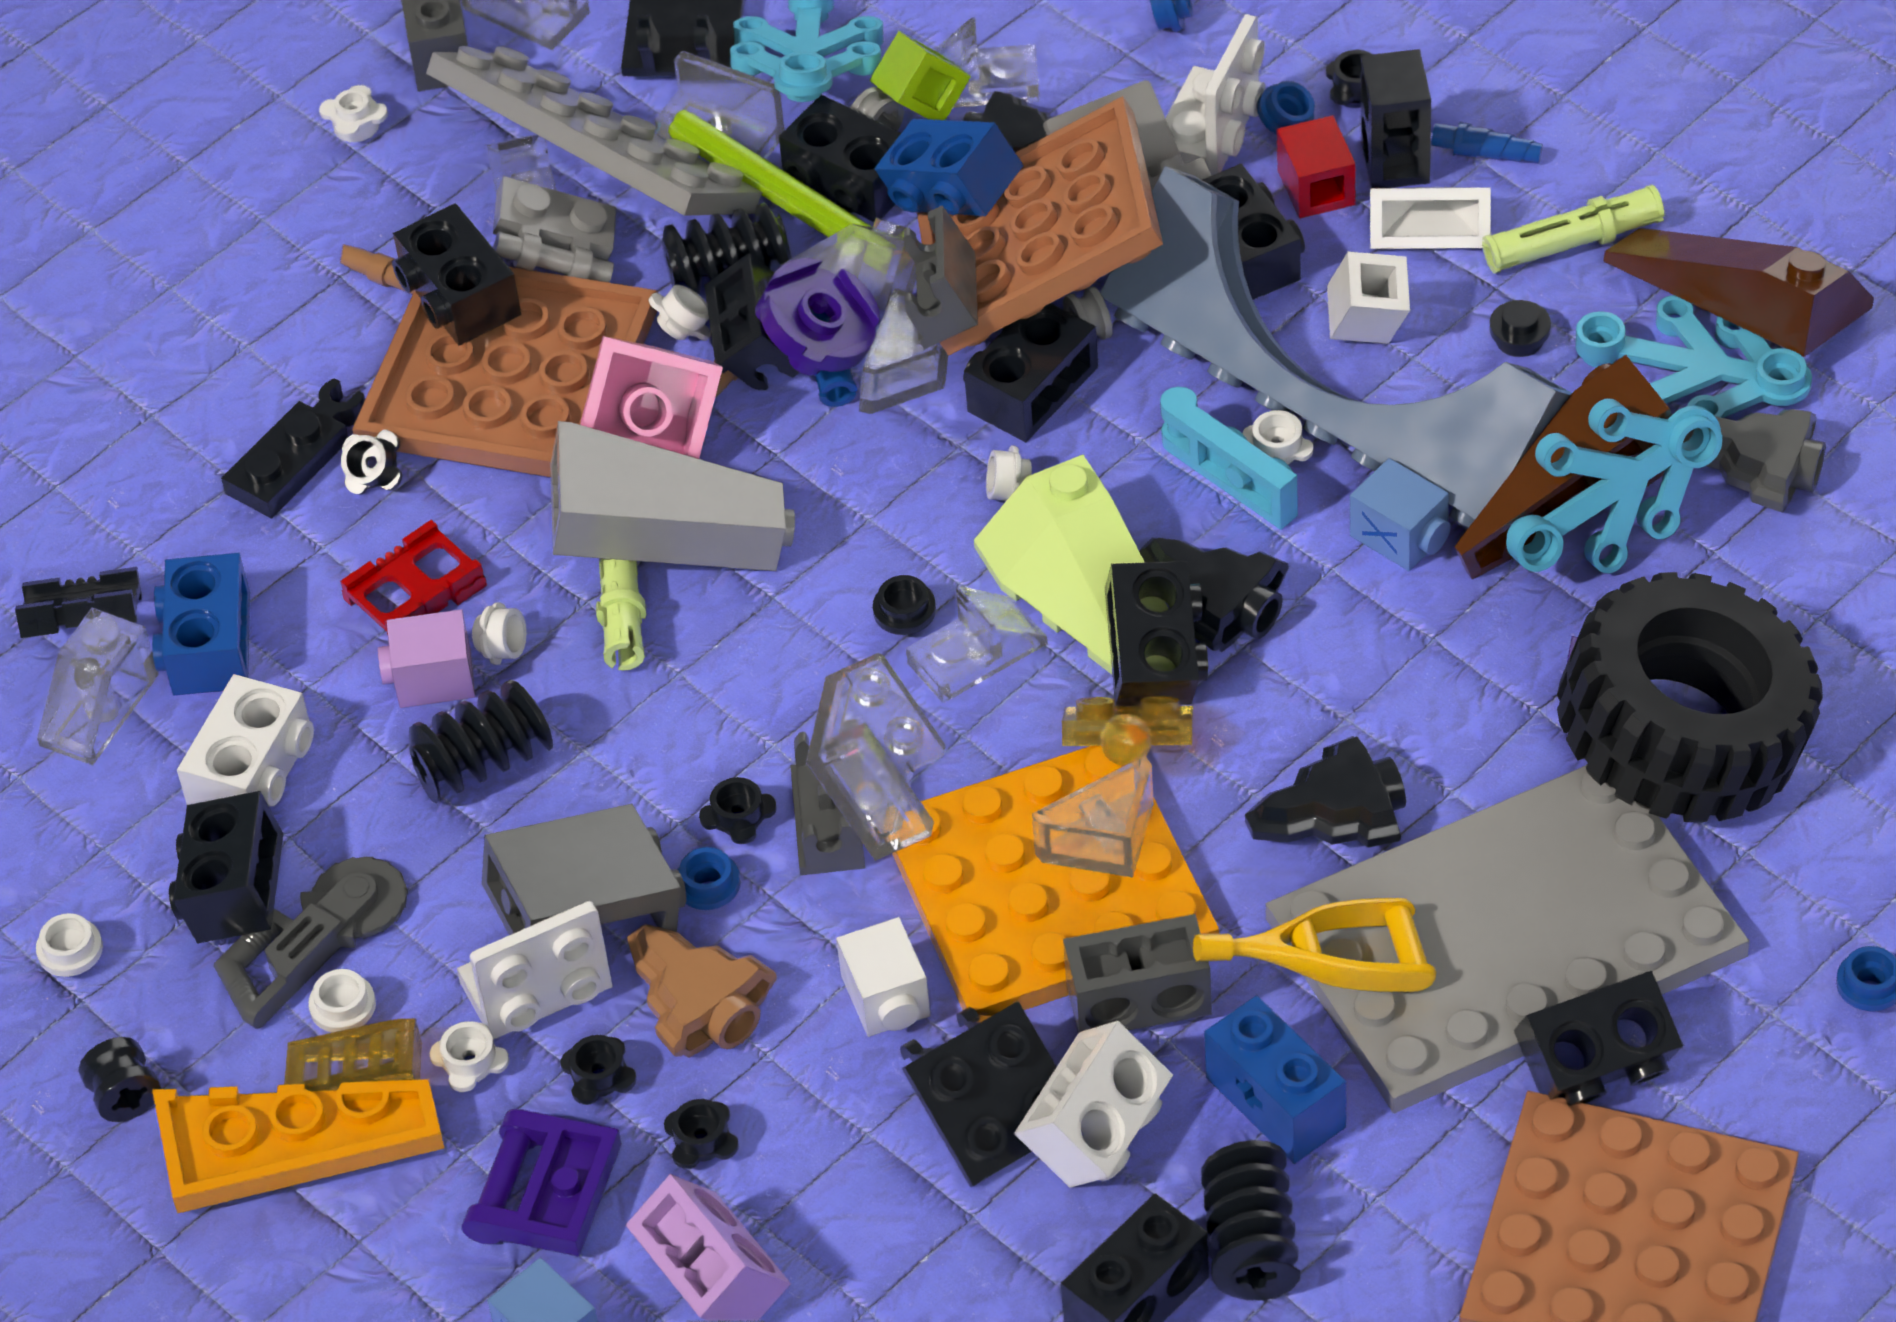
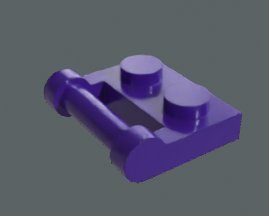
M522 1109L509 1110L506 1112L499 1129V1135L503 1140L479 1201L468 1208L461 1229L467 1237L482 1244L492 1245L501 1240L579 1257L622 1145L619 1129ZM537 1145L542 1146L518 1210L505 1209L528 1149H532Z

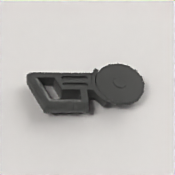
M352 857L338 864L335 863L325 873H321L315 886L312 887V892H300L303 911L294 920L274 909L271 930L242 935L214 963L213 967L243 1021L256 1029L261 1028L340 947L355 948V938L365 939L379 932L382 933L394 922H397L402 911L406 908L408 893L402 873L394 868L390 862L375 859L374 857ZM264 950L269 969L275 980L259 995L245 968Z

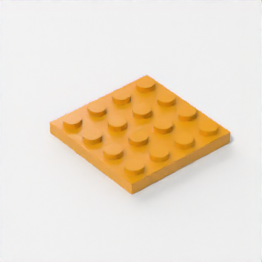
M1123 735L880 814L881 831L962 1010L972 1007L979 1015L993 1016L1019 1001L1023 1010L1068 996L1063 939L1191 914H1196L1201 934H1220L1219 927Z

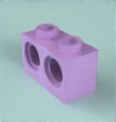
M672 1174L663 1181L626 1224V1227L696 1314L707 1321L757 1322L791 1284L716 1192Z

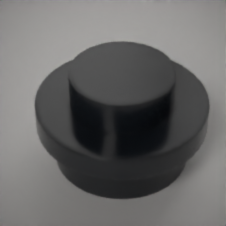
M1514 300L1500 305L1493 311L1490 317L1489 330L1491 337L1502 352L1510 356L1525 357L1541 349L1543 343L1550 335L1551 320L1547 311L1540 305L1526 300Z
M910 575L894 576L886 580L880 586L872 604L876 623L883 630L897 635H908L923 630L932 622L936 613L935 598L931 590L926 587L923 581Z

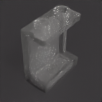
M876 653L826 676L806 764L875 861L932 835L934 820L910 786L915 770L944 756L945 743L883 654Z

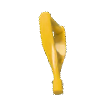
M1368 898L1334 902L1315 907L1286 923L1257 935L1232 938L1230 934H1197L1193 940V954L1196 961H1230L1233 956L1250 957L1273 963L1320 983L1345 989L1413 992L1427 989L1436 980V969L1427 962L1413 920L1415 907L1406 898ZM1387 926L1399 963L1357 961L1323 954L1316 933L1353 927Z

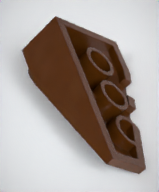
M1639 228L1607 249L1604 253V262L1779 346L1793 350L1802 357L1811 353L1873 307L1874 297L1848 270L1826 261L1822 255L1816 252L1805 251L1798 247Z
M1624 355L1613 364L1606 363L1598 366L1585 377L1582 386L1571 394L1454 546L1465 571L1471 579L1513 559L1507 550L1506 540L1508 529L1515 520L1528 515L1544 517L1601 480V478L1574 473L1562 477H1556L1548 473L1538 464L1535 457L1536 447L1542 438L1552 433H1560L1577 447L1636 457L1655 445L1629 437H1624L1617 442H1607L1589 426L1588 417L1591 409L1597 402L1603 399H1614L1632 413L1668 419L1672 416L1668 405L1627 355ZM1617 413L1610 414L1604 422V428H1608L1615 423ZM1564 447L1558 448L1553 452L1551 463L1558 461L1563 456ZM1665 470L1648 480L1646 487L1662 477ZM1534 532L1527 538L1524 545H1527L1533 541L1536 532Z

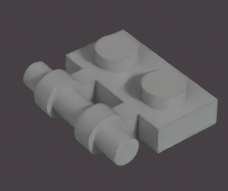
M503 176L496 192L493 234L497 236L493 249L500 257L514 260V267L533 271L535 266L563 273L565 276L609 283L614 268V263L608 261L614 247L616 207Z

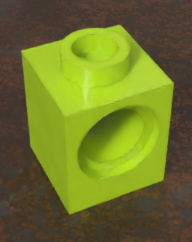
M898 31L869 81L897 103L930 120H946L970 80L971 75L943 54Z

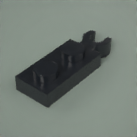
M334 378L321 387L318 393L319 402L314 407L298 401L221 477L225 494L272 519L342 449L344 441L348 438L346 427L355 424L365 402L364 393L357 391L348 401L340 402L343 399L341 383Z

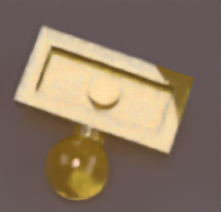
M1085 697L1076 700V707L1064 708L1062 746H1101L1104 755L1117 765L1131 766L1141 762L1148 755L1152 745L1193 744V706H1180V700L1176 697H1146L1141 699V706H1115V700L1112 698Z

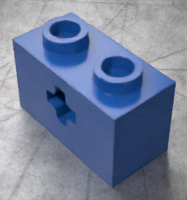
M1254 996L1204 1031L1206 1078L1272 1143L1281 1146L1286 1152L1287 1158L1293 1164L1346 1128V1080L1259 996Z

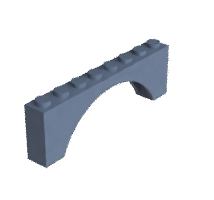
M1167 166L1164 167L1152 190L1163 245L1152 250L1144 259L1135 263H1127L1111 271L1100 292L1105 300L1118 307L1114 316L1120 321L1143 332H1146L1148 327L1151 326L1164 334L1160 344L1167 349L1190 360H1193L1195 354H1198L1211 362L1207 372L1217 379L1237 388H1240L1242 382H1245L1258 390L1255 401L1272 411L1281 410L1289 412L1292 410L1304 417L1306 421L1302 428L1311 435L1333 445L1336 444L1338 438L1355 448L1351 458L1363 466L1375 471L1390 458L1449 493V504L1453 506L1449 516L1468 528L1572 394L1537 372L1508 362H1504L1485 377L1463 389L1416 403L1394 405L1364 403L1348 398L1328 388L1309 375L1288 356L1270 333L1254 304L1244 276L1239 251V201L1192 174Z

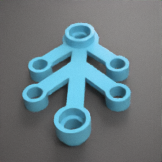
M788 0V8L794 13V18L797 21L795 37L768 25L767 20L761 17H742L733 24L735 45L730 48L732 72L744 76L757 75L764 72L774 77V87L793 101L808 102L816 100L821 96V93L831 88L833 77L847 71L855 75H872L881 61L880 46L883 44V21L879 18L872 16L856 17L850 20L848 25L820 36L821 23L828 19V12L834 8V0ZM765 46L786 56L780 58L765 51ZM847 47L845 52L827 59L824 58L828 54Z
M1675 295L1667 296L1657 304L1656 327L1667 336H1678L1687 348L1625 336L1626 328L1623 321L1618 316L1609 312L1597 311L1583 316L1577 323L1576 351L1584 362L1592 367H1598L1606 363L1613 364L1617 359L1627 355L1635 363L1678 371L1650 383L1666 404L1719 381L1739 384L1715 396H1696L1687 405L1705 408L1715 417L1724 418L1762 401L1775 406L1793 405L1806 398L1811 390L1812 374L1806 361L1799 353L1785 348L1772 349L1763 337L1717 316L1715 337L1718 343L1730 349L1740 348L1748 361L1728 357L1695 317L1692 303ZM1677 314L1681 317L1673 318L1668 315ZM1735 326V327H1739V328H1741V329H1739V330H1732V329H1729V328H1727V327Z
M1603 399L1597 402L1589 413L1588 422L1590 428L1603 440L1617 442L1624 437H1629L1655 445L1636 457L1577 447L1560 433H1552L1542 438L1536 447L1535 457L1538 464L1548 473L1556 477L1574 473L1601 478V480L1544 517L1528 515L1515 520L1507 532L1506 546L1509 554L1529 571L1539 572L1553 566L1560 558L1564 544L1563 536L1612 504L1604 529L1588 538L1584 547V555L1586 560L1602 573L1609 574L1618 571L1625 564L1628 557L1626 543L1635 518L1638 525L1655 539L1668 538L1678 529L1681 519L1679 508L1693 468H1701L1710 464L1721 450L1723 439L1717 418L1708 410L1699 406L1681 408L1668 419L1632 413L1614 399ZM1617 413L1615 423L1608 428H1604V422L1610 414ZM1694 429L1692 437L1683 443L1686 435ZM1564 447L1563 456L1558 461L1551 463L1553 452L1558 448ZM1665 470L1658 495L1646 499L1640 505L1648 480ZM1665 510V515L1661 522L1652 525L1654 516L1658 512ZM1536 532L1533 541L1527 545H1524L1527 538L1531 534ZM1613 544L1611 553L1606 558L1599 559L1602 549L1607 545Z

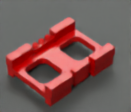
M429 520L417 528V530L402 539L403 548L395 546L394 554L386 552L385 560L378 558L376 566L369 561L340 581L343 599L350 606L356 603L387 632V636V620L438 613L448 606L450 599L459 605L487 586L482 564L476 559L472 560L441 533L433 520ZM444 549L460 564L443 577L431 579L415 565L418 560L433 550ZM394 582L410 596V599L393 611L383 613L370 603L366 596L384 583Z

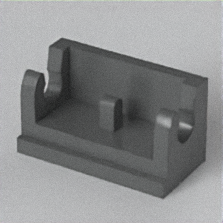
M943 205L928 212V220L935 234L934 244H922L917 240L914 231L910 228L904 230V246L916 264L917 298L911 293L906 294L905 311L918 330V341L924 349L978 325L975 251Z
M850 722L832 724L829 735L830 746L826 749L815 750L810 748L809 737L806 732H800L794 740L796 764L790 765L800 875L865 868Z

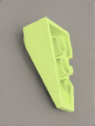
M1082 454L1027 476L976 536L974 548L1004 593L1015 601H1018L1020 598L1025 600L1042 613L1043 623L1057 633L1063 629L1087 648L1089 658L1112 674L1105 599V585L1111 564L1144 563V560L1112 497ZM1150 596L1140 600L1151 611L1163 612L1169 609L1165 601L1158 597ZM1154 655L1146 658L1147 663L1155 670L1165 672L1175 669L1172 661L1164 656Z

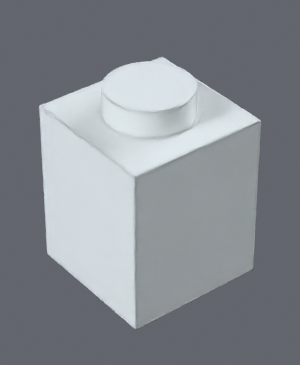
M1347 252L1327 284L1330 339L1389 344L1410 312L1406 256Z
M899 917L836 938L841 977L867 1037L888 1030H902L918 1020L931 1016L926 975Z

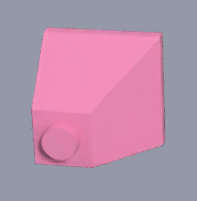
M603 336L580 425L699 459L723 367L710 360L655 346Z

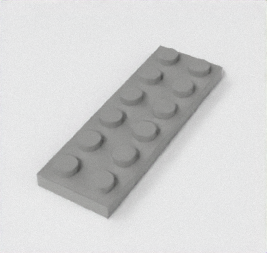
M460 46L458 52L432 53L426 74L684 216L714 215L718 213L726 215L733 214L734 210L740 208L747 214H755L762 192L742 181V172L721 163L712 162L709 164L698 158L700 151L695 146L676 139H663L654 134L656 126L638 117L621 116L612 111L613 103L596 94L579 93L569 88L570 79L559 73L532 68L527 65L529 58L519 51L506 47H496L494 53H486L476 48Z

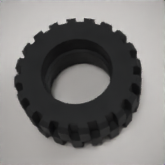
M1667 572L1653 575L1651 582H1648L1645 576L1621 584L1620 589L1610 591L1598 600L1594 610L1588 613L1559 682L1557 692L1560 701L1557 708L1559 723L1563 732L1568 733L1566 741L1576 759H1585L1588 762L1586 766L1588 774L1600 786L1607 782L1615 788V797L1632 806L1634 801L1650 807L1649 814L1662 818H1668L1671 813L1683 815L1684 822H1706L1710 815H1715L1718 821L1740 817L1745 809L1748 812L1755 811L1771 802L1773 795L1781 792L1790 780L1820 715L1819 705L1823 699L1822 682L1819 675L1816 674L1818 666L1809 646H1800L1803 638L1798 629L1790 620L1783 623L1776 616L1778 613L1777 608L1765 599L1761 598L1757 602L1745 595L1746 588L1732 582H1728L1727 586L1711 582L1712 576L1693 573L1686 579L1678 578L1677 572ZM1650 680H1670L1692 686L1713 698L1728 714H1711L1685 707L1664 695Z

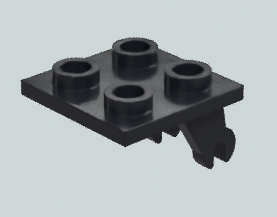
M630 0L621 64L622 76H736V73L731 70L730 48L735 45L733 24L737 19L743 17L745 0Z
M1019 1001L993 1016L979 1015L972 1007L957 1013L958 1025L960 1027L966 1025L969 1030L936 1049L923 1048L914 1039L900 1047L903 1059L910 1058L912 1063L901 1069L970 1187L1032 1152L1014 1133L1057 1067Z

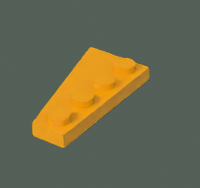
M429 1079L342 1082L338 1090L309 1091L306 1090L305 1084L278 1085L277 1093L240 1094L238 1086L209 1087V1095L178 1096L176 1089L152 1090L172 1198L177 1214L445 1149Z

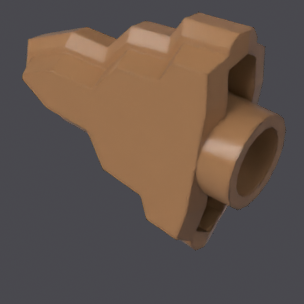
M643 924L627 936L636 973L650 985L647 1004L659 1019L655 1026L656 1035L675 1057L685 1055L690 1058L714 1042L723 1049H732L743 1043L752 1034L760 1020L761 1011L759 1006L765 1000L777 979L775 971L752 955L736 958L718 945L695 947L678 932L649 924Z

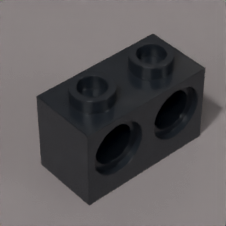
M1420 49L1361 56V144L1371 189L1430 183L1431 96Z
M821 94L778 136L782 169L846 211L856 213L877 224L896 204L890 199L888 188L875 171V167L901 133Z
M1242 164L1203 179L1204 182L1239 201V251L1244 276L1252 299L1254 300L1301 280L1300 254L1305 251L1303 235L1298 225L1292 219L1286 220L1275 207L1268 187L1263 182L1256 183Z
M456 203L393 233L398 258L392 261V267L397 280L407 293L412 291L417 293L421 298L423 310L430 323L436 329L444 327L458 346L522 315L514 273Z
M1050 303L1044 306L1036 315L1027 319H1019L1003 327L1002 332L984 351L976 352L965 367L963 380L966 390L967 412L1027 442L1098 368L1096 326Z
M1188 561L1111 564L1105 585V599L1115 707L1192 704L1198 682L1206 681L1208 677V654L1205 642H1195L1194 622H1200L1202 618V593L1199 583L1190 584ZM1150 596L1158 597L1165 601L1170 609L1163 612L1151 611L1140 600ZM1154 655L1164 656L1172 661L1175 669L1165 672L1155 670L1147 663L1146 658Z
M261 791L187 805L183 833L178 834L176 838V852L179 863L176 881H172L169 885V901L173 914L178 920L183 919L197 944L271 930L283 832Z
M1652 970L1528 1014L1513 1030L1538 1092L1548 1095L1550 1100L1556 1097L1564 1098L1569 1107L1578 1102L1589 1103L1602 1097L1607 1093L1604 1084L1627 1076L1631 1086L1665 1074L1669 1071L1666 1062L1683 1047ZM1626 1019L1636 1022L1645 1033L1646 1045L1644 1047H1633L1625 1043L1617 1030L1618 1020ZM1568 1042L1575 1045L1583 1055L1584 1068L1572 1070L1564 1067L1555 1055V1043Z
M1154 1193L1060 1283L1063 1321L1164 1322L1210 1277L1208 1232Z

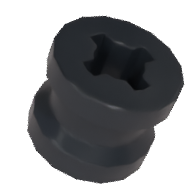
M117 1037L101 1042L89 1050L80 1061L78 1068L80 1078L87 1089L95 1092L94 1104L100 1116L107 1121L122 1122L142 1115L155 1104L152 1090L161 1089L160 1082L154 1071L145 1067L146 1058L140 1044L133 1038Z

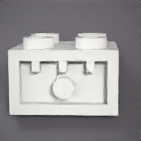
M1244 15L1215 71L1193 66L1165 118L1184 164L1204 157L1211 176L1222 171L1229 155L1234 157L1238 155L1244 140L1245 125L1250 116H1258V99L1266 89L1265 83L1259 82V69L1264 57L1265 43L1263 40L1258 39L1257 16Z
M587 901L479 948L470 954L471 962L457 968L460 984L481 1022L488 1026L493 1040L512 1031L525 1030L539 1019L571 1005L586 1003L596 997L598 993L613 987L599 913L591 901Z

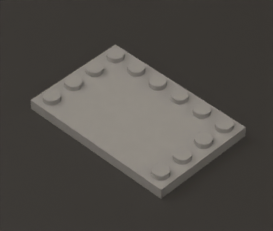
M1587 765L1265 903L1266 920L1271 928L1286 923L1315 907L1334 902L1368 898H1406L1413 903L1415 907L1413 920L1427 962L1436 969V980L1430 987L1422 991L1413 992L1364 991L1334 987L1304 976L1393 1114L1523 1057L1524 1055L1513 1030L1528 1014L1651 970L1661 994H1665L1748 957V938L1659 816L1649 814L1650 807L1636 801L1631 806L1615 797L1616 789L1607 782L1600 786L1588 774L1586 770ZM1387 926L1353 927L1316 933L1323 954L1357 961L1399 963Z

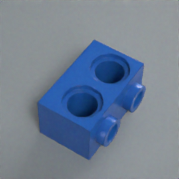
M912 119L875 167V171L888 188L890 199L903 211L928 213L943 205L950 215L987 216L1024 165L995 122Z
M240 553L165 559L164 585L155 586L154 588L155 612L158 623H163V633L153 634L152 650L156 671H166L173 696L224 691L233 674L248 678L250 590Z

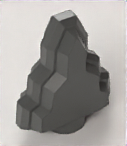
M1784 409L1778 415L1750 413L1737 421L1716 417L1721 427L1722 447L1718 456L1706 467L1720 470L1726 484L1749 492L1753 503L1782 513L1790 503L1795 489L1814 492L1820 477L1826 450L1825 442L1811 439L1816 426V414L1809 411ZM1694 429L1686 435L1683 443L1692 437Z

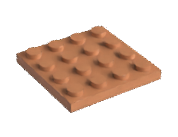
M1123 96L1017 151L1016 154L1024 166L987 216L950 215L975 251L978 325L939 342L948 356L967 346H976L984 342L992 333L1019 319H1027L1036 315L1044 306L1073 291H1081L1090 287L1098 278L1127 263H1135L1144 259L1152 250L1163 245L1135 114ZM917 212L922 244H934L935 234L931 229L928 213Z
M509 267L515 276L522 315L458 346L444 327L434 328L423 310L421 298L414 291L352 428L353 433L376 437L380 431L389 430L394 432L400 440V447L396 452L551 477L550 462L558 421L572 422L580 425L602 337L644 344L657 313V310L650 305L649 298L653 293H657V290Z
M1527 1090L1460 1313L1459 1322H1757L1797 1170L1799 1152L1581 1102L1569 1107L1564 1098L1556 1097L1550 1100L1546 1094Z

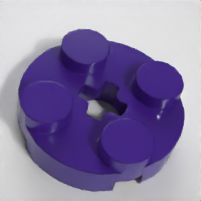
M801 258L789 261L775 271L756 304L755 315L762 322L763 328L771 341L780 351L788 356L791 366L796 371L812 376L818 374L821 370L837 372L850 369L865 358L877 338L875 327L880 321L878 305L869 289L854 274L841 268L836 275L829 270L819 268L823 262L822 260ZM810 309L817 314L825 312L830 318L829 321L824 322L817 319L810 312Z

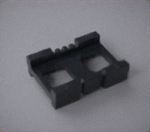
M130 567L102 571L99 574L100 580L90 576L87 582L83 578H78L76 583H74L73 580L68 579L65 581V585H61L60 577L42 581L23 582L24 602L23 605H17L15 608L20 637L27 638L59 633V625L72 628L91 625V621L98 620L99 627L137 622L136 609L138 601L142 600L138 568Z

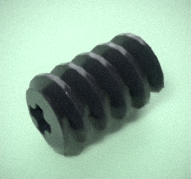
M766 203L756 206L754 223H752L747 213L740 208L733 211L731 228L728 227L718 213L710 216L707 234L696 219L687 221L685 239H682L673 224L666 225L663 229L662 246L672 287L684 281L688 288L700 295L702 277L708 276L711 281L748 253L769 269H771V262L773 260H777L781 266L792 261L783 221L779 213L777 217L774 216Z
M508 680L501 685L500 697L495 692L489 690L482 692L478 696V709L468 701L459 703L455 706V719L443 711L435 714L432 717V730L421 722H417L409 728V752L418 779L431 801L434 803L441 801L439 782L445 780L457 794L464 790L462 771L466 769L480 783L487 779L485 760L491 759L502 772L509 770L510 764L507 750L514 748L525 761L531 760L533 755L530 740L535 737L548 751L553 748L550 728L541 709L527 690L517 681Z
M1249 1140L1225 1146L1209 1156L1201 1168V1185L1204 1188L1203 1203L1204 1209L1207 1212L1206 1231L1210 1236L1209 1256L1213 1260L1211 1262L1212 1280L1217 1288L1227 1295L1250 1301H1265L1279 1297L1292 1290L1300 1280V1270L1293 1266L1298 1260V1247L1292 1241L1295 1237V1223L1289 1217L1292 1214L1293 1205L1292 1199L1287 1194L1290 1184L1289 1176L1284 1171L1287 1156L1281 1146L1269 1141Z

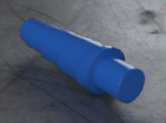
M1459 122L1458 126L1435 123L1431 139V146L1452 149L1453 155L1458 154L1475 158L1479 156L1496 160L1501 158L1518 162L1522 160L1540 163L1543 143H1537L1535 140L1495 132L1493 129L1477 127L1464 122Z

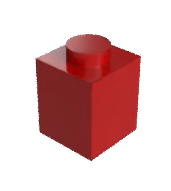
M1333 115L1277 129V171L1299 219L1356 205V163Z

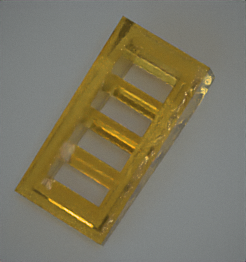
M416 1018L388 1020L288 1042L284 1085L305 1084L306 1090L333 1091L338 1090L342 1082L420 1080L422 1041ZM383 1058H394L393 1062L382 1064ZM369 1059L368 1067L357 1069V1060ZM343 1060L342 1073L331 1075L332 1061ZM305 1062H318L317 1078L304 1081Z

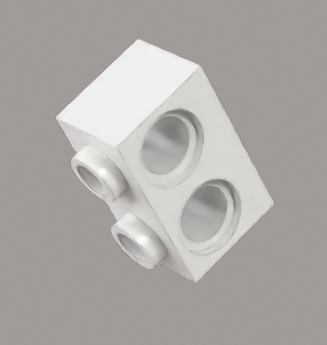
M233 674L177 768L186 804L190 805L261 791L268 806H275L283 795L288 773L297 758H303L307 754L313 740L314 727L313 723L309 721L303 694Z
M1119 1021L1081 1031L1072 1042L1014 1134L1069 1187L1098 1180L1102 1182L1107 1181L1118 1174L1126 1165L1130 1157V1151L1127 1148L1139 1129L1146 1126L1159 1112L1162 1106V1100L1159 1097L1173 1074Z

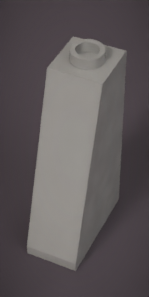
M558 421L550 462L553 555L776 571L782 546H792L795 530V513L793 509H785L783 483L576 423Z

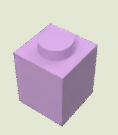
M462 609L387 620L389 646L378 647L380 674L383 685L394 683L400 708L475 698L471 649Z

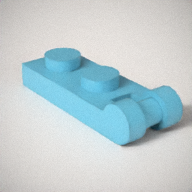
M1179 386L1172 387L1161 395V416L1165 421L1161 429L1162 444L1170 454L1280 530L1298 516L1297 475L1287 463L1279 458L1270 457L1248 442L1238 429L1232 426L1226 427L1200 409L1197 404L1196 394L1191 389Z

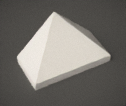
M1414 187L1370 189V249L1483 248L1482 238L1491 235V188Z

